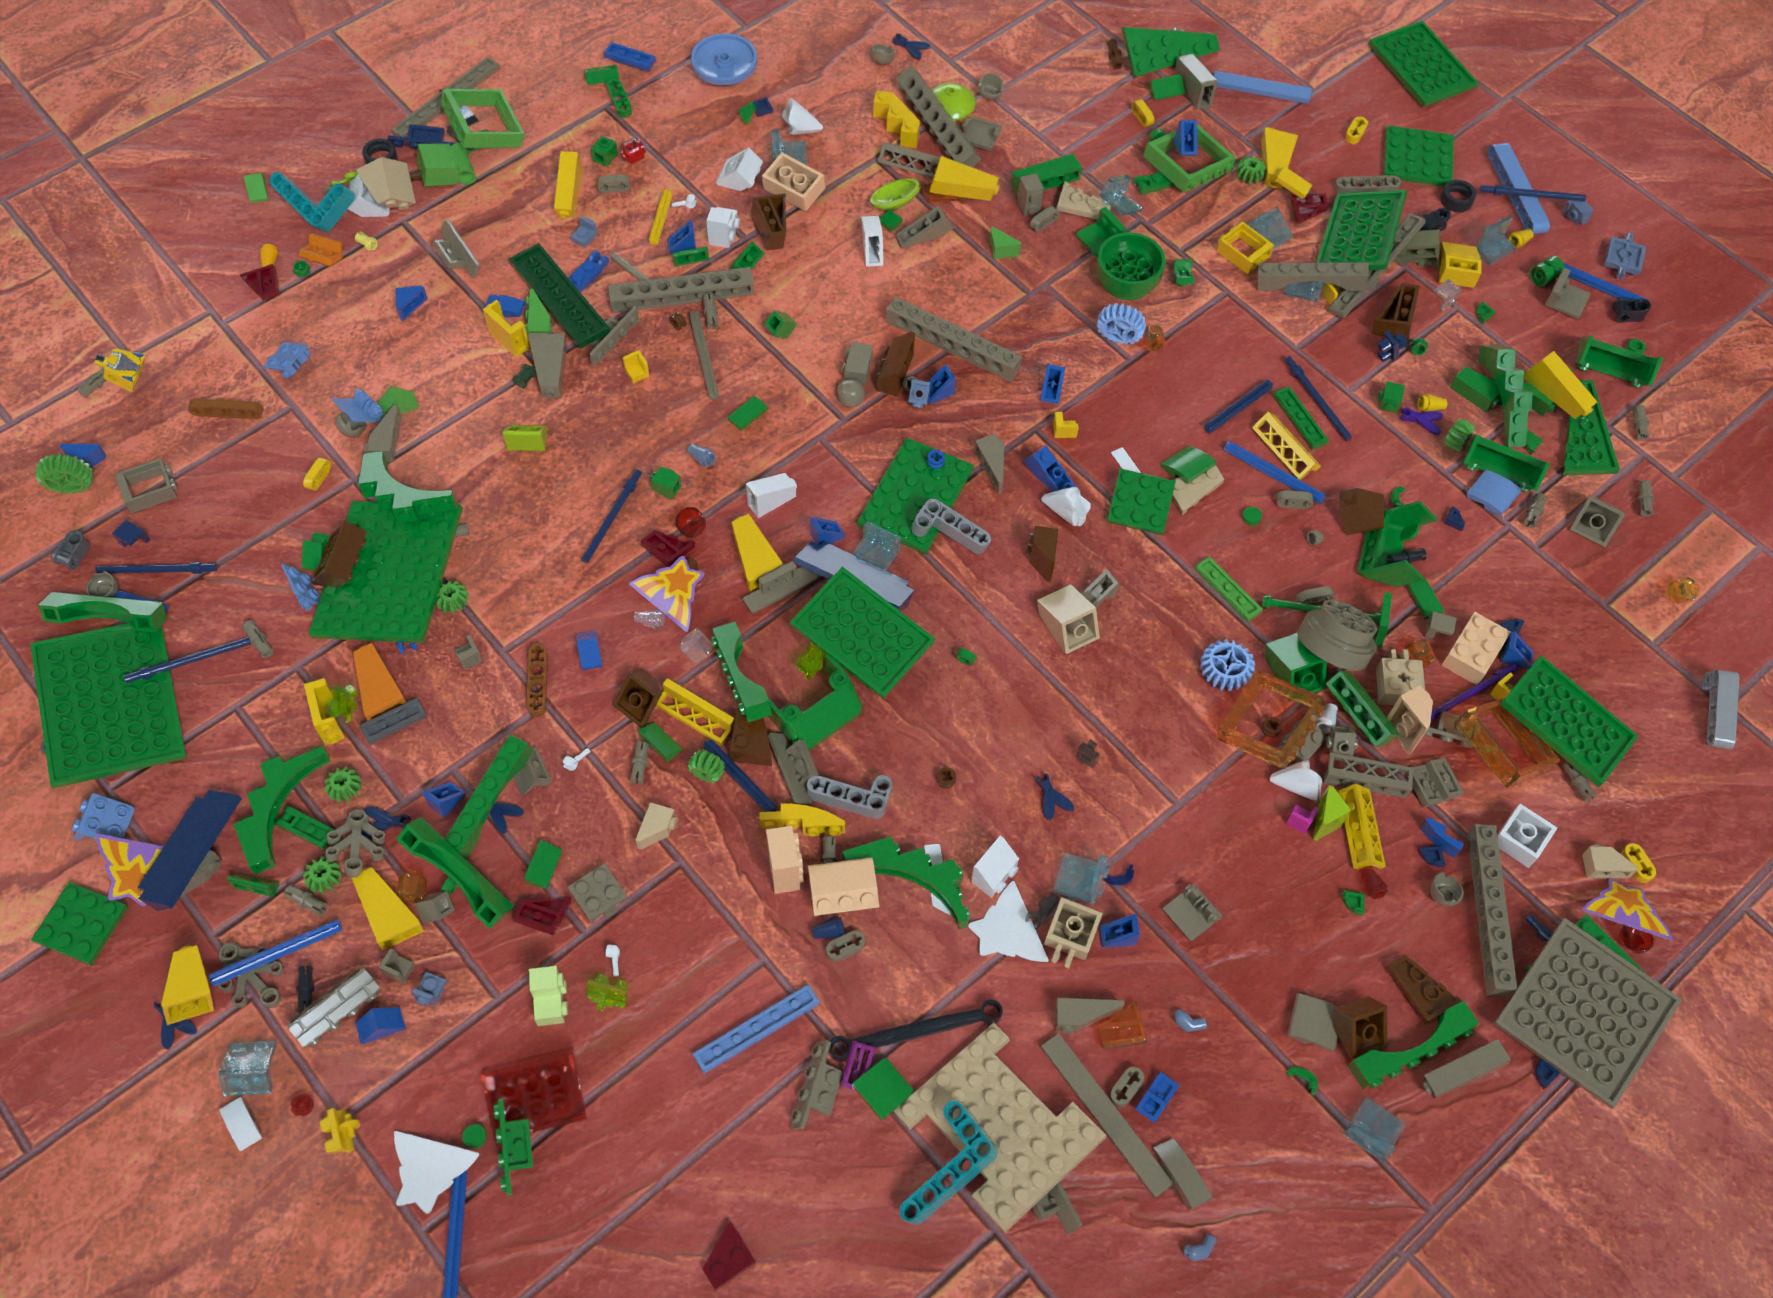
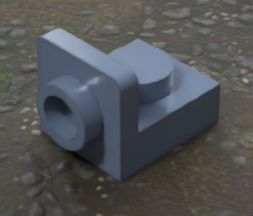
M581 216L580 226L570 236L571 241L586 248L598 235L596 223L591 219Z
M425 972L418 989H413L411 992L416 999L415 1002L423 1006H428V1004L436 1006L447 984V980Z

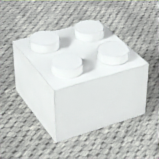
M1519 804L1497 834L1499 849L1529 868L1538 859L1557 830V827L1522 804Z

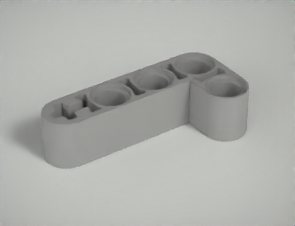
M929 499L924 504L911 527L912 532L916 536L922 537L933 526L976 554L985 552L991 542V536L988 532L937 499Z
M1715 669L1706 673L1703 677L1702 688L1705 691H1710L1707 744L1710 747L1731 750L1735 745L1740 680L1738 672Z
M815 775L807 781V793L813 801L872 819H880L884 816L891 797L892 781L888 776L880 775L875 778L871 791ZM879 786H885V787H887V789H886V790H880V789H878V787H879ZM834 792H839L841 795L835 797L831 794ZM859 798L861 801L855 803L852 799ZM879 804L881 807L875 809L872 807V805Z

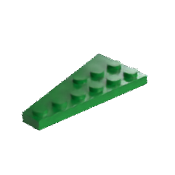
M1579 380L1595 398L1597 403L1592 406L1593 411L1585 417L1580 415L1574 419L1569 415L1562 475L1617 474L1620 468L1593 380Z

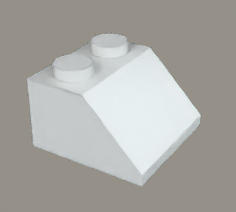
M748 147L726 160L716 184L738 191L746 188L749 189L754 185V179L760 172V166L763 161Z
M357 175L349 184V189L354 192L355 199L348 210L361 217L388 216L390 208L378 204L360 176Z
M1002 836L997 838L974 866L971 880L972 884L991 898L996 892L999 894L1004 889L1007 878H1013L1019 869L1017 867L1019 858Z

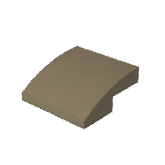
M1446 758L1431 760L1425 765L1412 767V787L1423 808L1455 799L1464 794Z
M1296 994L1288 1036L1304 1044L1312 1043L1329 1052L1335 1051L1338 1034L1334 1029V1008L1338 1006L1311 996Z

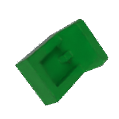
M1191 259L1174 260L1173 278L1176 284L1180 286L1194 284Z

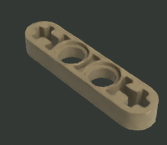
M1393 175L1340 177L1337 179L1334 189L1337 193L1399 190L1401 179ZM1356 183L1362 184L1363 187L1356 186ZM1372 183H1378L1380 186H1374Z

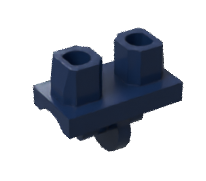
M1390 330L1384 332V339L1377 342V346L1380 349L1377 351V355L1382 362L1390 358L1393 361L1399 359V349H1403L1407 344L1406 337L1402 334H1396L1391 337Z

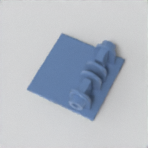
M285 342L279 346V350L267 359V363L263 368L282 371L281 375L288 379L310 357L309 354L311 352L307 349V344Z
M357 389L354 392V398L332 399L338 405V408L344 411L353 422L373 423L380 422L383 419L381 417L383 414L382 408L364 390Z
M282 563L281 566L301 608L308 611L312 609V605H318L320 595L313 588L310 576Z

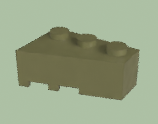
M1439 230L1418 231L1393 262L1407 264V262L1418 263L1420 267L1430 265L1434 266V269L1440 270Z

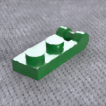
M1161 172L1147 176L1139 175L1134 178V183L1139 187L1141 195L1176 186Z
M286 806L283 810V816L278 818L274 825L325 850L329 845L327 834L335 830Z

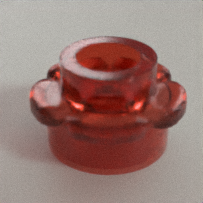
M300 1094L292 1099L291 1112L295 1116L303 1117L310 1114L313 1110L314 1101L312 1098H309L308 1094Z

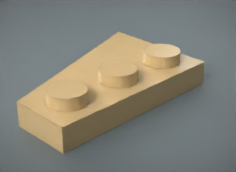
M1065 181L1057 210L1098 220L1100 209L1106 206L1110 211L1111 204L1095 196H1088L1083 193V190L1079 188L1076 190Z
M1216 465L1188 484L1180 477L1173 479L1176 483L1172 500L1181 515L1185 514L1190 507L1199 503V500L1204 496L1209 495L1223 484L1224 478Z

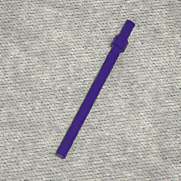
M1512 664L1503 670H1497L1488 679L1432 710L1431 720L1440 716L1441 711H1449L1493 684L1500 682L1509 673L1518 671L1517 665Z

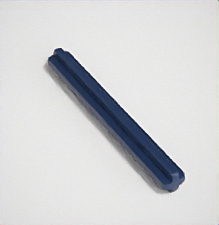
M1268 379L1263 381L1204 425V430L1209 434L1271 390L1273 383Z
M707 739L703 743L702 747L704 750L720 757V760L724 762V770L764 812H775L777 810V806L712 739Z

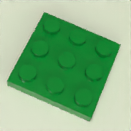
M1120 468L1107 523L1163 536L1176 481Z
M68 882L31 941L92 966L128 907L123 903L109 900L108 897Z

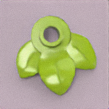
M357 171L344 175L345 179L332 182L329 186H334L337 183L350 184L358 173Z

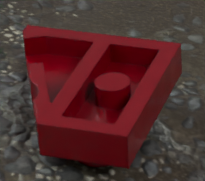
M1326 193L1307 194L1304 199L1296 194H1292L1290 199L1296 224L1326 212L1329 207Z
M273 264L240 274L243 281L262 300L280 295L277 272Z
M654 530L641 540V546L667 567H670L679 557L686 555L694 549L695 542L689 540V543L680 541L677 536L666 535L663 532Z
M564 896V899L551 900L550 897L539 900L522 899L513 916V922L554 936L571 903V897Z

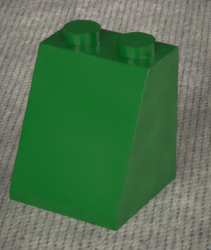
M1297 633L1266 644V661L1289 701L1326 689L1327 662L1307 649L1300 641Z

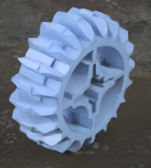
M1115 303L1114 306L1109 304L1108 307H1104L1098 316L1097 327L1098 332L1102 333V337H1107V340L1127 345L1128 343L1134 344L1135 341L1139 342L1144 335L1146 322L1142 312H1137V308H1131L1130 305L1125 306L1123 303L1122 305Z
M1227 639L1223 643L1218 640L1215 644L1211 643L1204 650L1200 669L1203 670L1202 676H1207V682H1213V687L1219 685L1220 690H1223L1224 687H1227L1228 691H1231L1232 688L1238 690L1240 686L1244 687L1247 682L1251 681L1252 675L1255 672V661L1252 660L1253 654H1248L1249 649L1242 648V643L1236 645L1235 640L1231 643Z

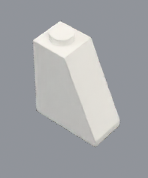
M879 216L861 217L866 267L883 266V232Z
M786 473L746 483L749 508L758 518L796 497V482L793 478H789Z

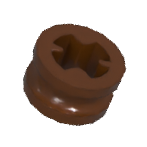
M676 312L675 316H670V322L676 330H681L682 326L685 327L687 325L686 319L680 312Z
M1276 717L1266 718L1261 728L1263 734L1271 738L1277 736L1282 728L1281 721ZM1268 725L1275 726V729L1268 728Z
M946 767L938 772L937 782L939 786L945 789L954 786L956 773L953 769ZM943 775L945 777L946 775H950L951 781H949V779H947V781H944Z

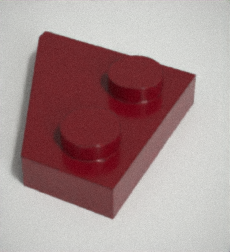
M731 1222L727 1224L702 1268L715 1291L756 1263Z

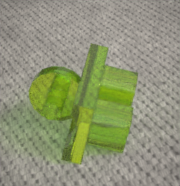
M810 643L804 654L796 659L798 670L804 671L808 680L813 679L816 672L821 670L826 654L813 643Z
M350 684L344 688L338 685L332 687V701L328 702L325 706L326 714L335 718L342 716L346 723L352 720V712L358 709V704L353 699L358 696L357 690Z
M598 974L594 980L589 979L587 983V998L592 999V1002L598 1003L597 1009L603 1012L606 1006L612 1008L617 1006L625 1009L627 1005L628 982L618 980L615 986L608 984L609 978L602 974Z

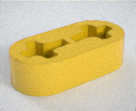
M1142 99L1133 101L1131 104L1132 112L1143 127L1153 125V113Z
M1356 117L1347 130L1345 140L1350 144L1358 143L1366 131L1368 120L1364 117Z
M319 457L304 477V487L316 491L329 474L332 465L331 461Z
M1631 843L1622 850L1621 855L1637 867V872L1633 874L1637 881L1648 883L1656 876V869L1641 846ZM1629 852H1631V853L1634 852V853L1636 854V856H1634V855L1631 856V855L1629 854ZM1641 871H1647L1648 874H1642Z

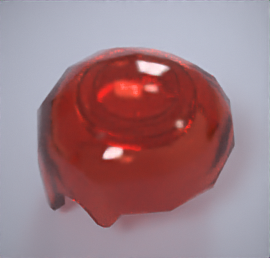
M686 507L677 514L675 526L683 536L696 538L705 530L706 519L697 508Z
M1626 925L1622 926L1619 936L1621 943L1633 953L1643 954L1653 947L1654 937L1652 934Z

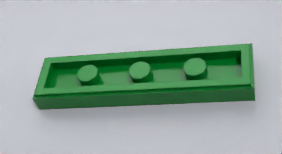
M1290 386L1274 392V399L1311 450L1328 444V438Z

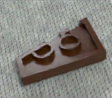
M1407 955L1386 967L1425 1024L1439 1017L1447 1009L1462 1002L1459 997H1454L1449 993L1443 984H1438L1428 976V972Z

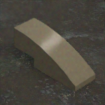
M1174 1138L1153 1148L1162 1168L1174 1183L1172 1186L1175 1192H1179L1188 1211L1209 1202L1213 1198L1199 1173Z

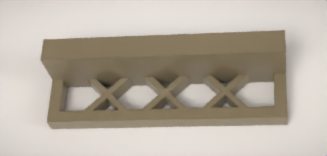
M883 142L878 162L934 177L931 167L936 164L938 165L940 157ZM885 150L892 152L895 158L890 161L883 160ZM908 156L910 163L903 166L899 158ZM922 160L927 167L918 170L914 163Z
M1330 752L1328 770L1324 775L1323 783L1342 787L1358 784L1370 789V792L1407 798L1412 791L1413 768ZM1334 760L1342 761L1346 767L1344 769L1333 768ZM1356 764L1363 765L1367 771L1359 773L1353 766ZM1382 768L1388 775L1380 777L1374 770ZM1395 773H1407V781L1399 780Z

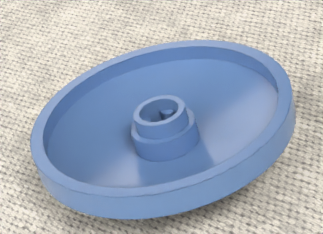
M727 33L715 34L702 39L696 44L691 54L692 68L698 77L708 83L715 85L737 84L746 80L755 71L757 52L751 42L741 36Z

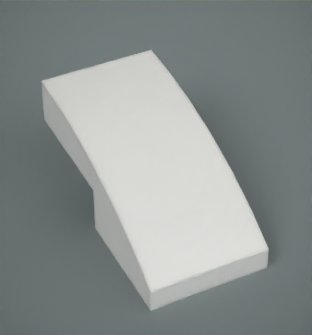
M241 1097L219 1110L240 1151L262 1139L256 1122L252 1119L246 1103Z

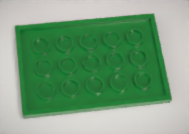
M1423 20L1369 40L1368 45L1423 107L1477 88L1479 82Z
M1407 191L1338 193L1316 263H1369L1368 270H1386L1407 198Z
M906 437L857 521V526L927 555L940 530L932 526L925 536H916L911 530L916 516L929 499H937L952 509L974 470V464L944 453L943 467L933 469L927 463L928 454L932 450L937 449Z
M843 566L790 622L792 628L834 659L840 666L883 700L936 640Z
M1542 655L1532 664L1500 703L1501 706L1597 787H1600L1606 781L1638 738L1635 732Z

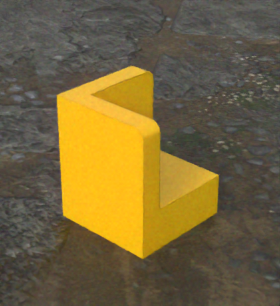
M1323 282L1320 293L1331 306L1342 291L1339 289L1340 286Z
M639 350L623 357L625 372L632 383L649 377L647 361Z
M1055 412L1053 420L1054 438H1077L1078 424L1075 421H1063V412Z
M1509 673L1498 682L1490 693L1499 703L1502 702L1513 688L1509 683L1514 676L1512 673Z

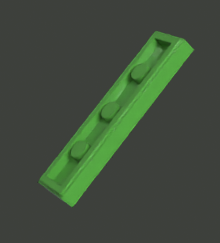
M1210 556L1195 566L1194 570L1247 623L1262 613L1263 609Z

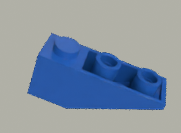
M1047 445L1038 449L1024 460L1034 476L1053 492L1076 487Z

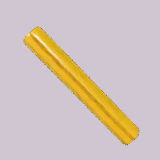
M663 190L649 236V243L651 245H657L672 198L671 190Z

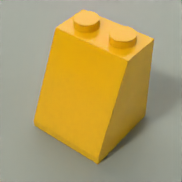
M197 945L193 947L185 946L173 952L161 1003L167 1025L214 1011L210 989Z

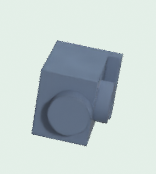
M1570 200L1561 214L1563 216L1567 215L1576 226L1589 222L1594 209L1586 201Z
M912 380L909 404H912V407L923 409V406H928L931 383ZM917 391H921L923 393V395L919 398L916 397Z

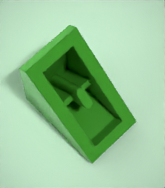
M266 174L245 175L244 180L250 203L268 201Z
M992 226L989 241L993 258L1018 257L1020 255L1021 242Z
M391 386L377 402L383 411L382 418H384L393 405H398L400 413L419 408L414 392Z

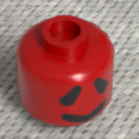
M632 138L621 145L622 151L620 154L624 162L628 160L630 164H634L644 159L646 150L641 140L637 141V139Z

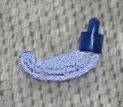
M1130 864L1129 869H1126L1125 875L1110 877L1109 874H1105V882L1117 886L1128 884L1134 876L1133 864Z

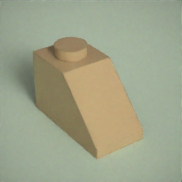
M654 803L649 804L635 840L638 849L642 850L669 837L671 830H675L678 822L674 809Z
M1596 844L1590 846L1582 854L1587 878H1630L1637 872V867L1612 847H1602V845Z

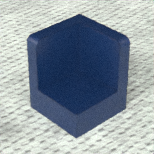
M125 520L112 533L117 542L123 547L127 545L132 546L138 539L145 543L150 541L142 529L128 520Z

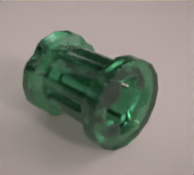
M523 364L522 370L512 378L513 382L522 389H525L530 379L537 375L536 371L527 364Z

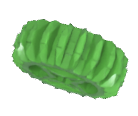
M62 454L44 456V459H40L35 470L36 480L39 482V485L45 486V489H51L52 492H60V494L82 493L83 490H89V486L93 482L92 468L89 467L88 463H84L83 459L79 460L76 456L70 457L69 455L65 456Z

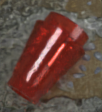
M1367 866L1361 870L1368 896H1371L1372 899L1384 897L1388 893V886L1373 867Z

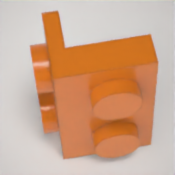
M310 233L309 244L299 250V256L307 258L309 261H317L326 266H332L343 258V243Z

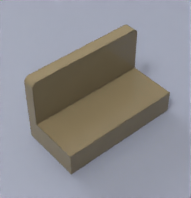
M531 747L534 750L524 768L514 776L521 795H526L534 786H548L552 782L537 747Z

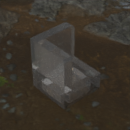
M1449 279L1434 291L1444 300L1441 306L1443 311L1457 301L1462 291L1461 288Z
M696 628L682 638L679 648L696 664L710 654L713 645Z

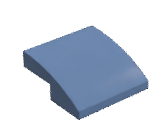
M1485 470L1467 492V499L1483 503L1484 510L1503 515L1520 494L1521 488L1505 477Z

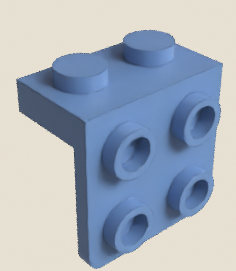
M92 793L88 800L83 799L79 811L82 812L80 820L75 819L71 831L74 832L72 839L81 841L86 836L96 840L95 834L124 838L134 813V807Z

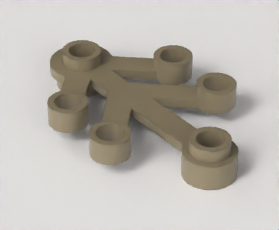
M359 809L349 813L346 819L347 823L327 834V842L335 846L329 847L325 851L328 861H336L339 859V853L351 846L350 858L344 863V871L351 878L358 877L363 871V863L359 859L360 845L371 853L372 860L380 861L384 858V849L376 845H381L385 842V833L369 824L368 815ZM361 829L372 836V842L361 834ZM352 830V834L341 841V836Z
M227 943L221 947L219 959L224 963L223 968L241 961L242 958H248L267 948L262 946L258 949H241L236 943ZM230 952H235L232 957L228 958ZM274 961L238 976L235 995L232 997L233 1004L238 1008H242L248 1003V998L245 995L248 980L261 994L260 1000L266 1007H276L281 1001L280 993L274 988H268L255 973H271L273 976H280L284 972V966L280 962ZM280 966L277 972H273L274 967ZM231 979L218 985L223 992L228 993L234 989V982ZM226 982H230L227 988H223ZM275 996V1000L269 1003V999ZM243 997V1001L237 1003V999Z

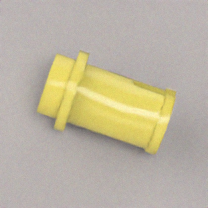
M361 231L355 235V241L365 246V249L368 251H373L377 248L378 242L374 237H369Z

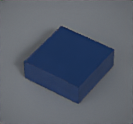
M767 97L753 101L756 105L755 113L757 117L773 113V108Z

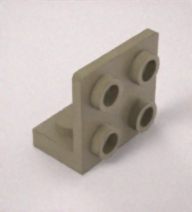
M1564 268L1545 305L1579 319L1591 294L1568 284L1570 281L1568 275L1571 270Z

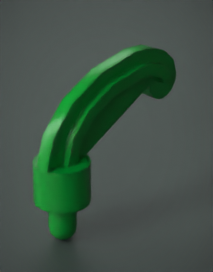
M1404 487L1395 488L1391 494L1390 500L1395 507L1404 504L1399 500L1400 492L1405 491Z
M1300 1067L1290 1068L1287 1071V1075L1292 1077L1295 1074L1309 1082V1090H1311V1095L1314 1096L1316 1090H1318L1317 1077L1307 1069Z

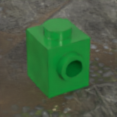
M601 136L591 148L592 160L608 167L618 155L616 142Z
M774 310L764 325L773 336L788 338L797 326V323L787 313Z
M1387 381L1383 391L1380 390L1377 401H1380L1379 409L1397 413L1402 403L1405 385Z
M662 466L650 478L652 490L671 500L682 487L680 475L676 474L672 469H666Z

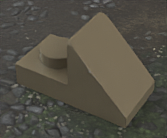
M1106 569L1081 594L1097 608L1105 599H1113L1120 583Z

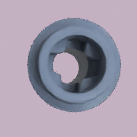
M691 444L687 449V453L701 466L709 467L715 461L716 456L711 449Z

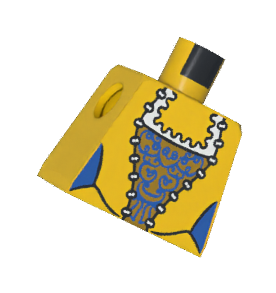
M115 348L112 349L109 357L98 354L95 365L104 368L103 378L133 393L144 366L145 355Z

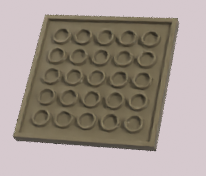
M1564 918L1493 1024L1612 1109L1619 1102L1682 999Z

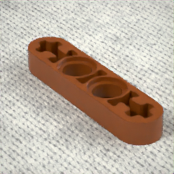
M192 399L189 403L188 412L199 417L259 419L262 417L263 406L252 401Z
M535 643L528 650L527 709L533 717L543 716L547 709L548 652L542 643ZM538 650H541V653L539 654L540 661H537L535 655L537 654ZM536 667L543 668V672L539 675L532 673ZM535 685L543 687L538 693L531 691ZM535 699H538L540 705L538 707V710H534L536 704Z

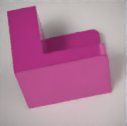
M1295 805L1286 825L1305 834L1319 808L1315 806L1312 812Z

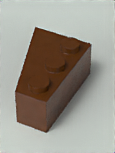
M786 193L753 197L751 214L766 249L784 248L786 237Z
M1401 283L1392 295L1389 303L1383 307L1380 315L1374 319L1372 335L1384 336V332L1390 330L1391 337L1396 334H1402L1407 340L1409 339L1419 294V285Z
M739 707L737 708L730 747V757L733 762L772 766L764 718L748 722L745 715L741 716Z

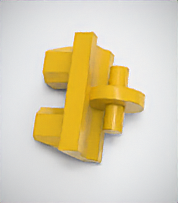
M335 1108L327 1110L328 1116L320 1120L323 1132L332 1133V1138L324 1143L326 1152L334 1154L337 1152L350 1153L354 1151L352 1138L356 1136L354 1130L360 1127V1121L352 1120L351 1114H347L346 1110L338 1111Z

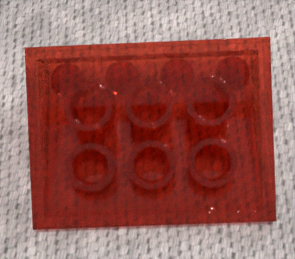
M574 1046L483 1067L480 1073L495 1142L497 1141L496 1129L500 1128V1119H495L494 1105L498 1104V1099L502 1098L505 1122L529 1119L530 1133L587 1120Z

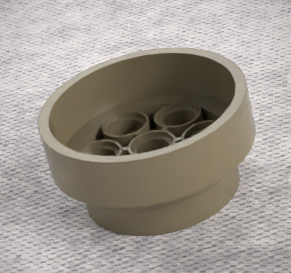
M1326 600L1320 609L1309 611L1297 630L1300 641L1307 649L1326 662L1344 669L1355 671L1365 669L1376 652V644L1373 639L1377 632L1375 622L1361 610L1341 601Z

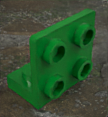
M1105 206L1099 211L1098 221L1078 231L1076 236L1095 257H1098L1102 243L1113 235L1125 233L1127 228Z

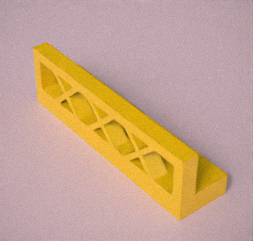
M1267 412L1252 427L1299 480L1305 477L1311 470L1317 471L1321 467L1274 414ZM1266 421L1270 424L1269 433H1263L1259 429ZM1280 435L1282 438L1281 446L1273 445V436ZM1285 448L1293 450V459H1286L1284 457ZM1297 461H1303L1307 465L1301 473L1296 470Z
M667 678L663 683L664 691L656 707L722 746L734 730L735 718ZM669 696L675 700V705L666 706L662 702ZM687 707L691 709L692 715L682 716L679 714V709ZM704 717L708 719L709 725L699 726L696 724L695 719ZM721 727L726 731L719 738L713 734L712 729Z
M1353 784L1338 790L1339 795L1351 809L1344 822L1353 868L1357 870L1368 866H1374L1379 869L1385 868L1386 865L1370 789Z

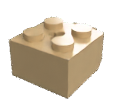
M1389 649L1388 658H1382L1376 667L1378 705L1394 706L1401 695L1419 685L1425 690L1422 660H1409L1408 650L1404 649L1401 652V659H1397L1396 650Z
M1061 897L1044 945L1056 949L1051 962L1056 963L1058 961L1060 951L1069 954L1064 962V967L1066 968L1070 967L1073 956L1086 960L1103 913Z

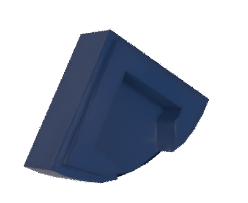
M1452 506L1444 524L1462 532L1465 520L1460 515V511Z
M1515 618L1514 620L1503 621L1500 626L1519 634L1524 620Z
M1441 846L1420 847L1418 849L1421 858L1429 865L1437 868H1444L1446 866Z
M1542 1058L1538 1060L1535 1068L1536 1079L1543 1090L1560 1074L1557 1069Z

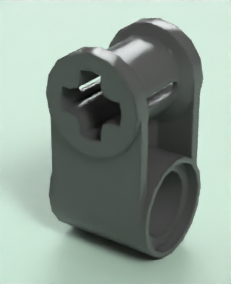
M70 531L53 552L52 562L57 565H65L69 570H75L90 550V543L80 531Z

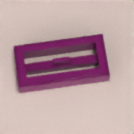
M852 1041L840 1086L855 1090L852 1084L857 1079L865 1049L868 1050L861 1076L870 1069L875 1047ZM859 1047V1052H858V1055H857V1059H856V1062H855V1066H854V1069H853V1073H852V1076H851V1080H850V1083H848V1079H849V1076H850V1072H851V1069H852V1065H853V1062H854V1058H855V1055H856V1051H857V1048Z

